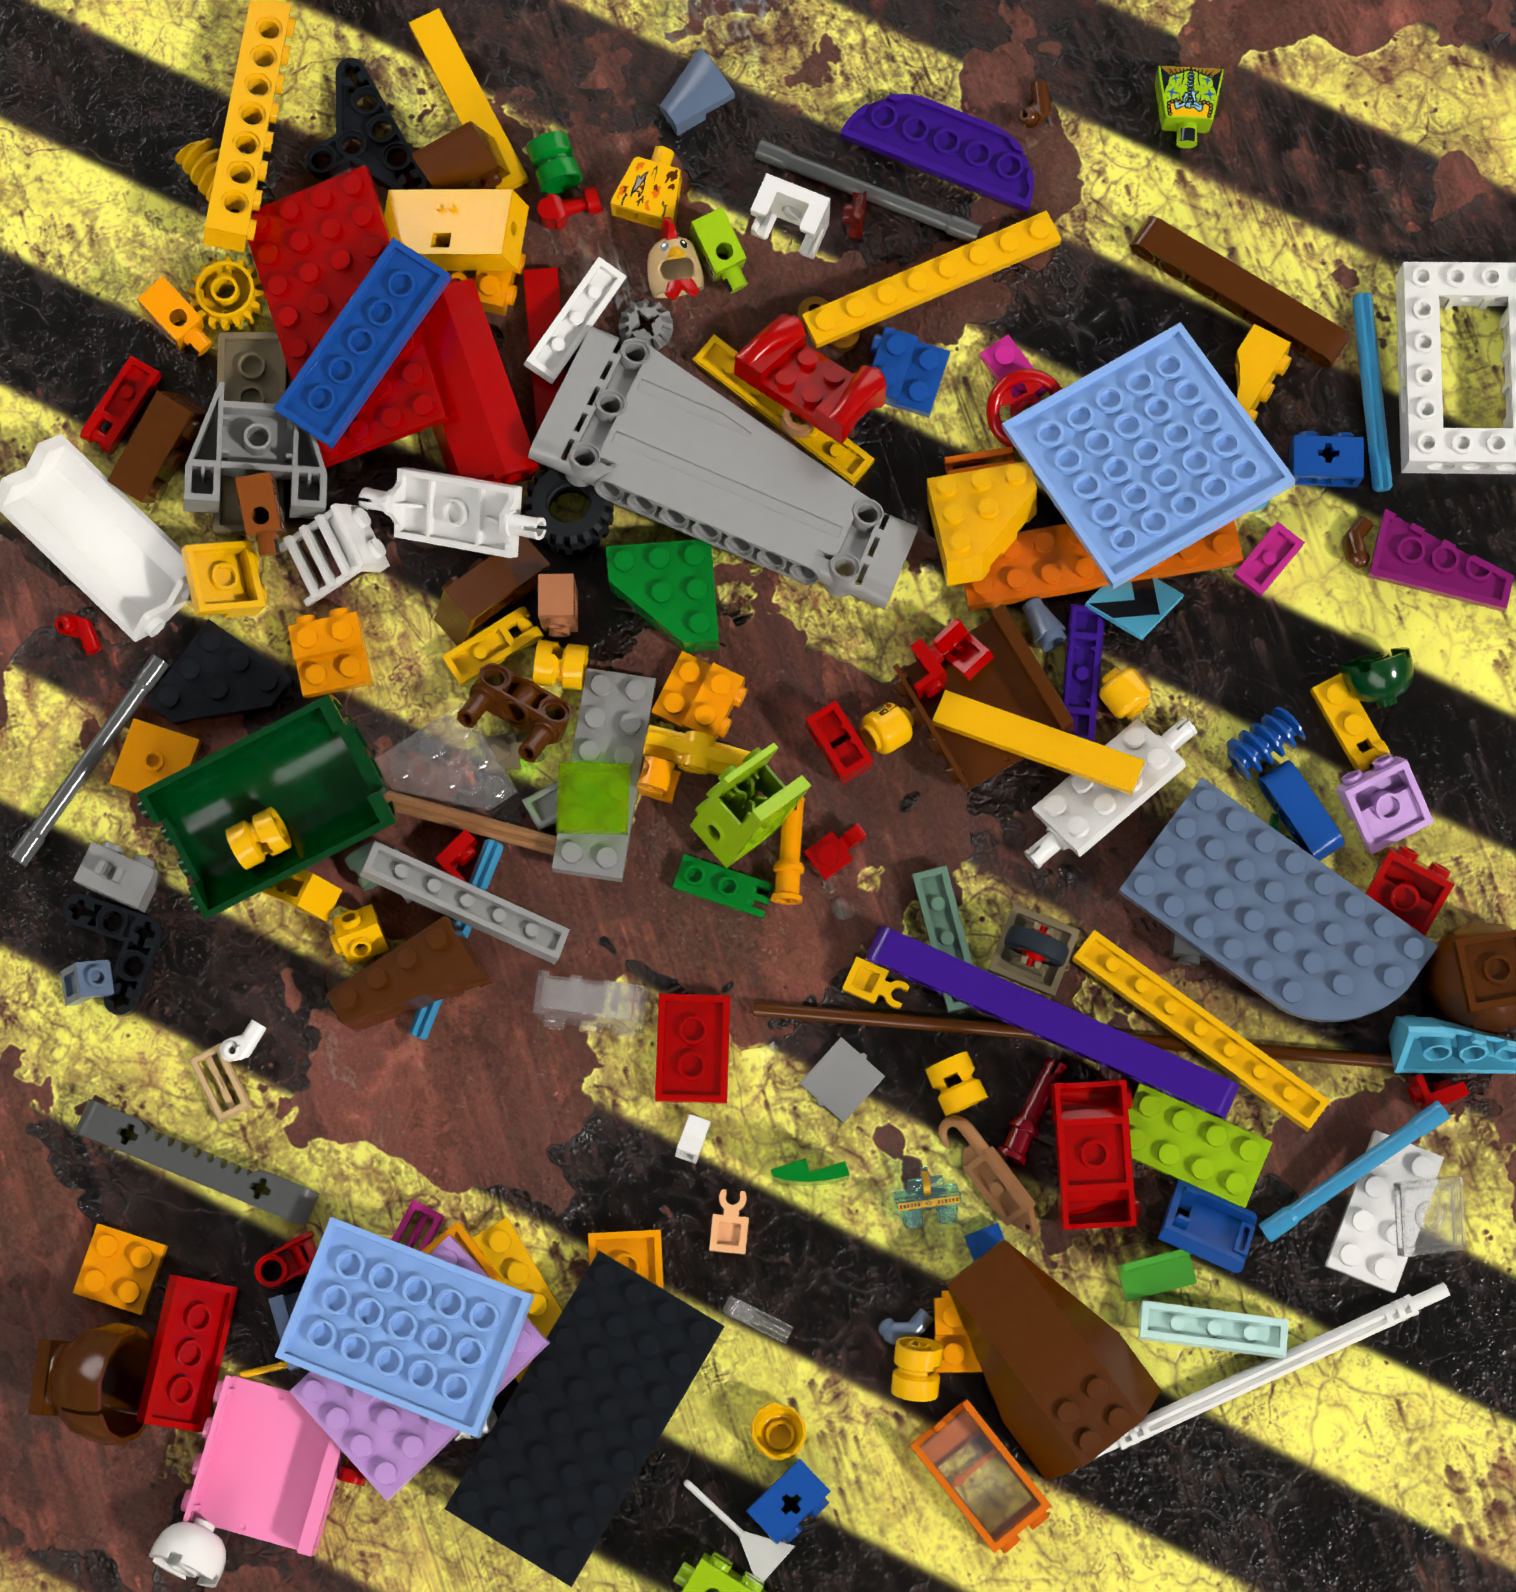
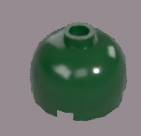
M1410 648L1391 649L1392 656H1389L1388 653L1380 654L1379 651L1346 662L1345 666H1341L1340 669L1348 691L1362 702H1376L1377 708L1398 703L1397 696L1406 692L1413 681L1414 665Z

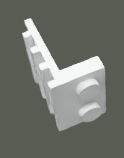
M334 503L326 513L318 514L314 517V521L308 525H302L299 527L298 532L292 536H286L283 538L284 541L279 544L280 552L289 550L310 593V596L303 600L306 606L313 605L362 571L380 573L390 566L385 556L386 549L382 542L376 538L370 526L371 519L368 513L360 506ZM318 528L342 573L338 577H336L314 532ZM302 539L305 540L326 583L322 588L299 544V541Z

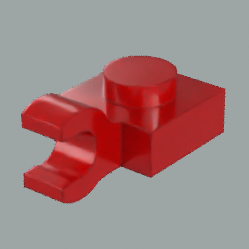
M859 824L853 826L839 839L831 831L804 851V854L826 882L854 861L848 851L865 840L867 834Z

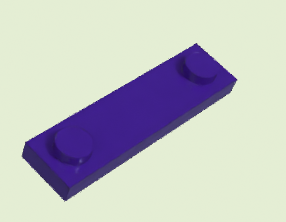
M1071 604L1061 700L1074 720L1075 730L1070 732V734L1094 742L1105 618L1094 613L1085 605Z

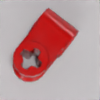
M308 1231L293 1238L282 1247L260 1258L255 1265V1276L259 1283L271 1289H278L298 1278L307 1276L317 1252V1247L313 1241L315 1236L313 1231ZM303 1247H304V1249H305V1251H306V1253H307V1255H308V1257H309V1260H310L309 1262H308V1260H307V1258H306V1256H305V1254H304V1252H303V1250H302ZM271 1262H279L282 1266V1275L276 1281H267L264 1276L265 1267Z

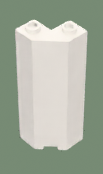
M62 434L37 444L26 468L1 479L0 512L134 642L148 635L150 637L156 636L164 628L166 622L187 602L192 600L181 548L123 492L108 482V478Z

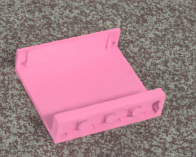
M226 1375L224 1381L220 1380L215 1388L213 1402L217 1403L214 1416H209L204 1425L202 1438L207 1440L203 1454L197 1453L192 1466L191 1474L196 1475L192 1490L187 1489L182 1500L181 1511L185 1512L183 1521L192 1522L195 1518H199L213 1524L216 1528L297 1550L296 1553L310 1557L314 1556L318 1550L338 1480L336 1477L345 1454L290 1391L234 1375Z

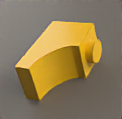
M302 870L260 893L285 903L307 915L327 922L336 906L342 889L314 873Z

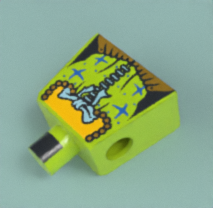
M1175 66L1158 67L1155 77V90L1161 129L1177 132L1176 145L1178 147H1196L1197 133H1207L1210 131L1224 69Z

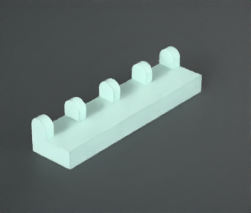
M1145 1300L1139 1306V1340L1282 1359L1287 1355L1288 1319Z

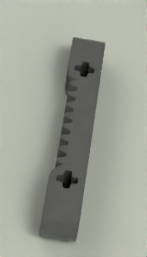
M88 1099L74 1131L77 1134L306 1227L320 1195L316 1191L266 1171L253 1172V1170L245 1167L240 1171V1165L230 1162L227 1165L226 1159L218 1156L214 1159V1154L206 1151L201 1153V1149L194 1146L188 1148L187 1143L179 1140L174 1143L175 1138L165 1134L161 1137L160 1132L150 1129L149 1125L144 1121L91 1099ZM129 1130L138 1134L136 1141L124 1137L125 1132ZM266 1183V1187L271 1189L270 1194L260 1197V1193L256 1191V1186Z

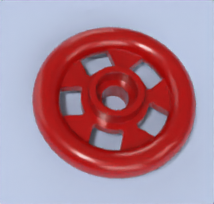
M1029 368L1015 370L1002 377L991 390L986 405L987 422L996 439L1006 447H1011L1013 444L1003 431L1002 423L1005 421H1001L1000 406L1010 405V416L1012 418L1021 413L1026 404L1034 406L1042 401L1035 395V392L1041 386L1047 390L1050 396L1062 390L1060 384L1049 374ZM1023 383L1026 393L1019 394L1013 398L1010 388Z

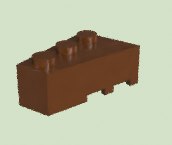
M156 391L107 481L141 503H154L156 500H159L166 492L168 482L192 450L208 409L182 393Z
M519 536L518 557L506 558L491 555L487 559L481 557L469 567V572L462 577L455 575L443 585V593L434 618L435 622L457 646L468 640L469 634L482 624L485 628L489 627L494 623V620L491 618L494 614L507 605L510 607L514 606L538 585V574H547L550 563L527 537Z

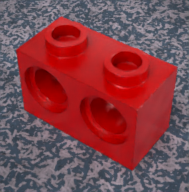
M836 700L806 718L805 727L842 786L872 768L873 758Z

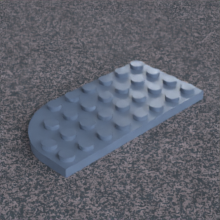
M1201 777L1118 890V893L1278 1009L1290 1015L1317 1022H1342L1359 1019L1385 1008L1410 987L1438 947L1437 944L1203 777Z

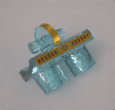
M927 1166L919 1167L920 1178L907 1179L908 1190L893 1192L896 1211L900 1213L906 1229L923 1226L922 1210L930 1208L936 1209L938 1223L957 1222L958 1205L962 1204L961 1193L957 1183L944 1185L943 1175L929 1176Z

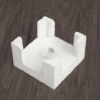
M766 173L750 209L751 215L756 217L751 227V235L763 240L768 239L778 217L800 226V231L806 233L799 253L814 260L829 226L830 198Z

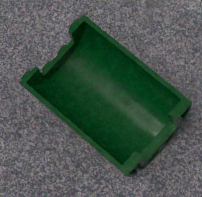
M328 694L137 792L140 798L137 800L140 812L145 819L151 818L153 824L162 822L161 833L169 846H175L180 856L177 861L182 873L187 878L191 876L194 884L188 888L191 893L188 895V899L193 910L197 914L202 913L205 920L397 822L394 803L392 801L387 803L384 798L389 789L371 750L350 715L341 716L338 710L343 707L333 695ZM273 807L288 830L292 847L275 856L266 854L264 862L246 870L235 857L228 843L225 830L243 820L251 823L253 815Z

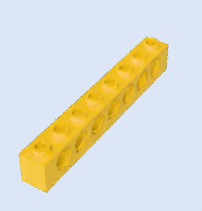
M250 0L205 222L204 245L244 253L246 241H254L257 220L251 219L253 210H260L263 191L257 190L258 181L265 182L268 161L262 159L264 152L271 153L274 132L268 131L269 123L276 124L280 103H275L274 97L275 94L282 95L285 75L279 74L280 66L287 67L291 46L285 45L286 37L293 39L296 18L290 17L292 3L279 0ZM252 93H259L261 95L257 96L253 95ZM251 121V122H254V123H256V124L251 125V124H248V123H246V122ZM246 150V151H249V152H251V153H250V154H245V153H242V152H240V151ZM240 179L245 181V183H237L234 180ZM228 209H237L240 212L233 213L228 211Z

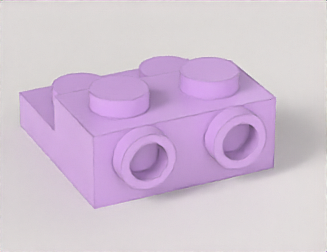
M1386 754L1375 759L1372 762L1374 768L1364 773L1361 770L1347 773L1341 778L1343 784L1335 787L1348 819L1354 821L1363 844L1370 854H1374L1434 823L1408 761L1398 756L1393 757L1392 754Z

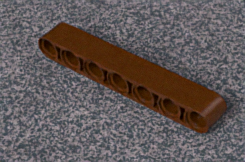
M1148 216L1129 244L1132 252L1144 261L1252 326L1256 324L1291 342L1290 348L1319 366L1331 368L1350 339L1348 333L1337 324L1158 217Z

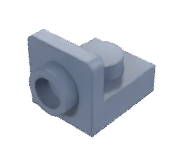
M109 960L75 962L60 971L65 1006L80 1005L90 998L114 994Z

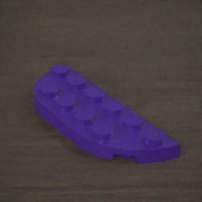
M893 94L887 95L886 99L869 105L867 103L860 107L847 120L840 132V138L1026 213L1029 211L1034 189L1032 168L1029 166L1021 145L1009 133L991 123L922 96Z

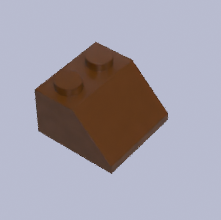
M472 121L412 153L415 162L434 189H491L498 186L502 182V178L511 174L495 138Z

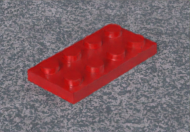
M169 1275L137 1414V1422L203 1433L206 1420L210 1416L213 1395L217 1385L238 1287Z

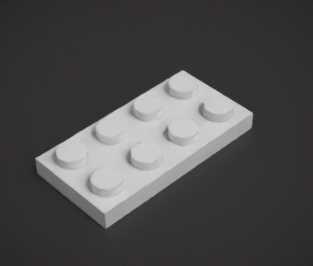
M1377 1130L1373 1131L1366 1152L1390 1135ZM1409 1144L1357 1180L1352 1188L1324 1266L1390 1293H1395L1444 1157Z

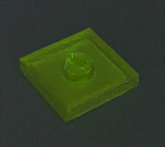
M559 761L556 833L628 835L630 763Z

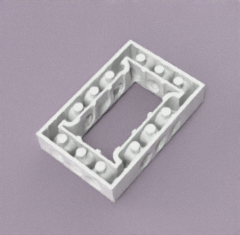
M1403 262L1395 276L1401 473L1516 474V263ZM1440 306H1444V309H1452L1453 306H1478V310H1485L1487 306H1507L1499 322L1500 329H1503L1504 342L1501 362H1504L1505 384L1502 387V395H1505L1506 418L1503 420V428H1443Z

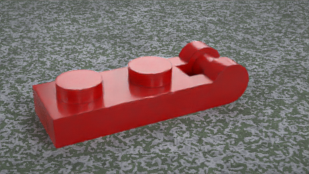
M130 355L82 428L80 438L88 443L95 442L101 446L100 449L109 455L115 453L120 445L121 438L161 379V373ZM104 422L112 425L108 433L100 430Z

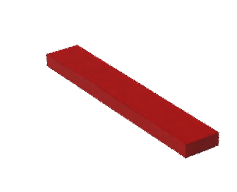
M557 267L523 270L530 354L561 311ZM566 365L553 384H550L532 371L537 432L567 374ZM539 463L540 470H545V465Z

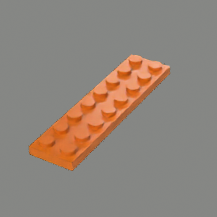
M1233 520L1127 582L1150 578L1159 579L1241 565L1244 558L1235 521ZM1061 524L1018 532L1017 538L1002 556L999 555L991 564L990 571L983 580L963 583L968 611L996 607L1001 604L1008 605L1025 602L1038 597L1043 599L1095 590L1110 584L1069 525Z

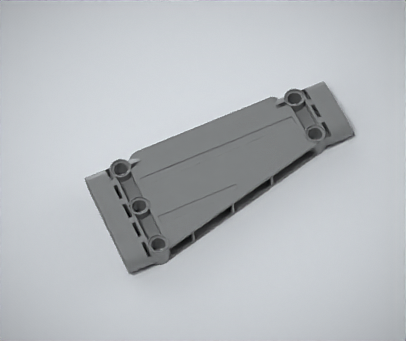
M593 326L587 332L535 436L528 454L529 459L564 473L568 482L574 486H594L596 493L600 497L800 583L811 585L817 582L823 583L825 590L833 596L845 597L849 594L884 610L919 528L885 513L878 502L861 493L655 350L644 340L639 338L624 340ZM880 524L885 526L884 530L879 529ZM857 580L862 581L860 586L855 584Z

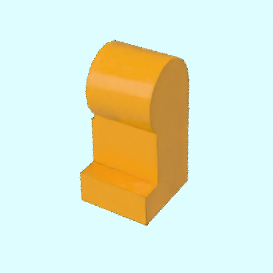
M645 756L643 768L637 782L639 795L673 804L681 772L674 770L675 764L653 756Z

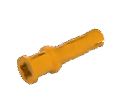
M802 797L781 825L779 860L775 861L773 865V872L776 873L775 893L771 894V901L774 903L786 905L802 903L803 896L799 895L800 875L804 874L805 868L803 863L800 862L804 797Z

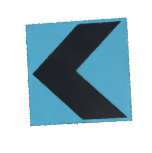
M1157 578L1126 582L1115 589H1112L1110 585L1102 586L1085 603V607L1142 640L1179 603L1184 594Z

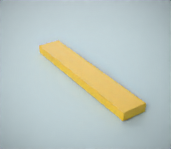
M438 8L409 22V26L461 126L472 121L495 138L511 174L502 178V182L494 188L514 190L528 183L529 179L440 9Z
M714 334L692 359L693 364L827 469L854 487L874 463V458L849 438H846L840 444L817 428H814L813 432L804 438H795L788 435L781 426V417L785 407L734 375L735 355L738 352ZM794 421V423L802 425L800 422Z
M948 690L944 691L932 720L934 726L1131 796L1145 765V760Z

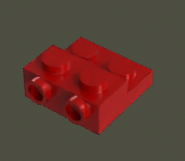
M1400 844L1398 849L1390 846L1375 871L1365 894L1425 936L1455 885L1454 879L1449 877L1451 871L1433 861L1430 866L1417 860L1419 854Z

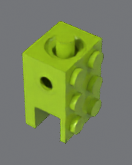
M772 743L764 750H761L760 747L755 748L743 759L744 764L737 768L733 764L718 776L720 782L706 793L709 798L704 800L695 809L698 815L690 824V827L726 868L775 834L811 787L803 775L785 786L770 769L767 763L778 749L775 743ZM758 791L762 792L765 797L758 796Z
M714 1551L712 1556L705 1552L696 1568L684 1561L673 1579L675 1583L683 1587L681 1592H767L763 1589L765 1583L747 1571L742 1576L732 1570L733 1562Z

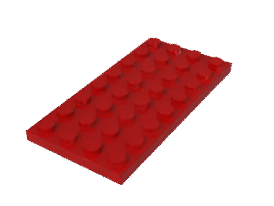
M365 165L260 207L259 211H252L251 219L257 220L254 241L248 240L292 381L392 240L370 170ZM420 325L335 447L331 449L317 439L325 468L450 420Z

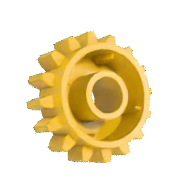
M226 256L225 261H218L214 258L211 265L207 267L204 265L200 266L202 270L200 275L192 277L195 288H190L188 292L191 298L195 299L190 302V305L202 317L203 323L208 320V325L213 331L220 324L224 332H229L231 325H235L238 331H242V322L245 320L253 325L255 323L252 317L253 312L258 314L263 312L258 302L266 301L264 291H261L263 287L260 278H256L258 276L256 269L253 266L247 269L243 259L236 263L232 261L230 256ZM234 290L233 295L229 298H220L224 291Z

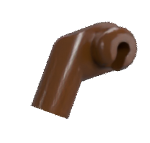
M1037 81L1031 84L1033 102L1025 110L1022 108L1019 112V121L1026 128L1038 127L1051 112L1046 81Z
M1359 516L1341 541L1345 559L1355 568L1365 567L1370 560L1363 539L1372 529L1373 523L1364 516Z

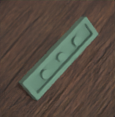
M947 865L912 874L930 946L973 965ZM943 992L948 1013L970 1008L966 1004L953 1000L952 995Z

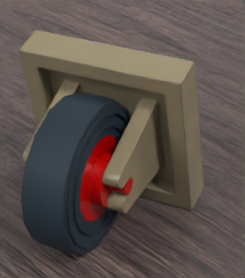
M1014 904L987 971L1054 998L1081 930Z

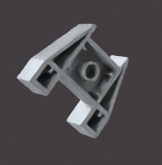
M219 382L185 465L183 511L219 513L221 476L242 477L271 472L276 479L290 480L289 518L315 519L314 517L318 514H324L327 499V471L317 439L278 414L273 409L276 404L225 401V382Z

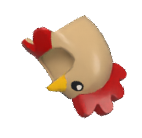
M663 217L660 240L650 250L647 261V275L652 296L654 298H668L671 300L684 295L695 297L699 291L704 289V277L699 255L690 240L677 236L676 228L671 218Z

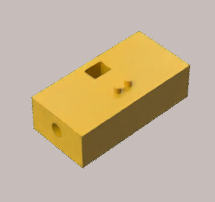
M513 189L388 190L384 217L392 239H397L443 270L518 271L529 206Z

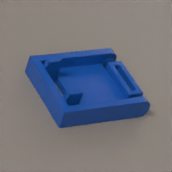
M1179 1179L1172 1192L1158 1239L1231 1272L1239 1273L1244 1267L1245 1259L1249 1252L1257 1215L1250 1210ZM1178 1207L1189 1211L1188 1217L1181 1214L1175 1217Z

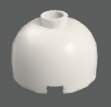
M195 1518L193 1523L182 1521L172 1524L162 1531L155 1541L149 1557L154 1558L153 1562L177 1577L186 1580V1576L192 1578L198 1576V1585L213 1588L217 1586L226 1564V1549L222 1539L213 1533L215 1526L205 1520Z

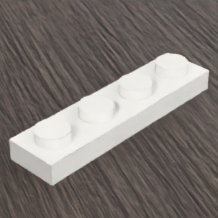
M598 257L531 352L524 366L550 384H553L584 340L590 327L595 324L627 276Z

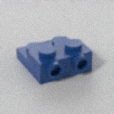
M885 326L883 335L876 333L870 353L876 356L873 365L869 366L878 368L885 377V404L929 418L950 351L919 342L918 336Z

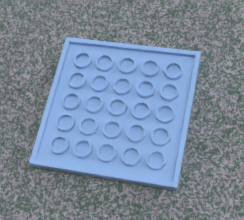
M1181 322L1002 423L1004 433L1030 467L1040 485L1112 589L1117 588L1295 485L1294 476Z

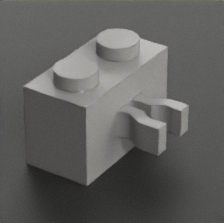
M104 841L102 846L91 842L73 881L84 888L145 913L163 876L154 869L156 863L138 854L134 860L122 855L123 848L108 841Z

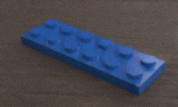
M393 238L273 409L333 449L452 279L451 275Z

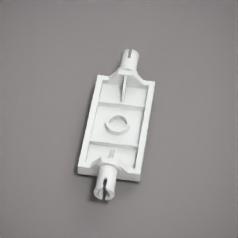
M402 467L397 468V482L392 489L381 491L364 487L359 494L360 498L369 499L368 502L359 501L361 508L382 511L394 522V537L514 558L518 557L519 536L541 540L546 533V529L537 528L538 525L547 526L544 518L521 515V486Z
M1181 717L1177 723L1161 736L1153 733L1138 718L1105 746L1145 760V765L1133 795L1131 796L1071 774L1032 807L1035 816L1047 827V833L1028 850L1024 851L1030 863L1039 869L1060 849L1063 851L1071 849L1081 857L1186 767L1184 759L1175 751L1197 734L1194 725L1190 721L1186 723L1187 718Z

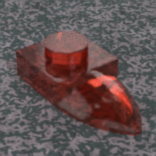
M867 191L862 193L853 192L852 204H845L843 224L849 225V237L862 239Z

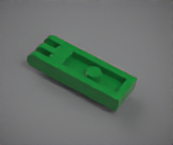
M684 854L673 890L763 919L766 912L760 908L753 907V904L756 902L768 906L770 898L758 894V889L773 892L775 885Z

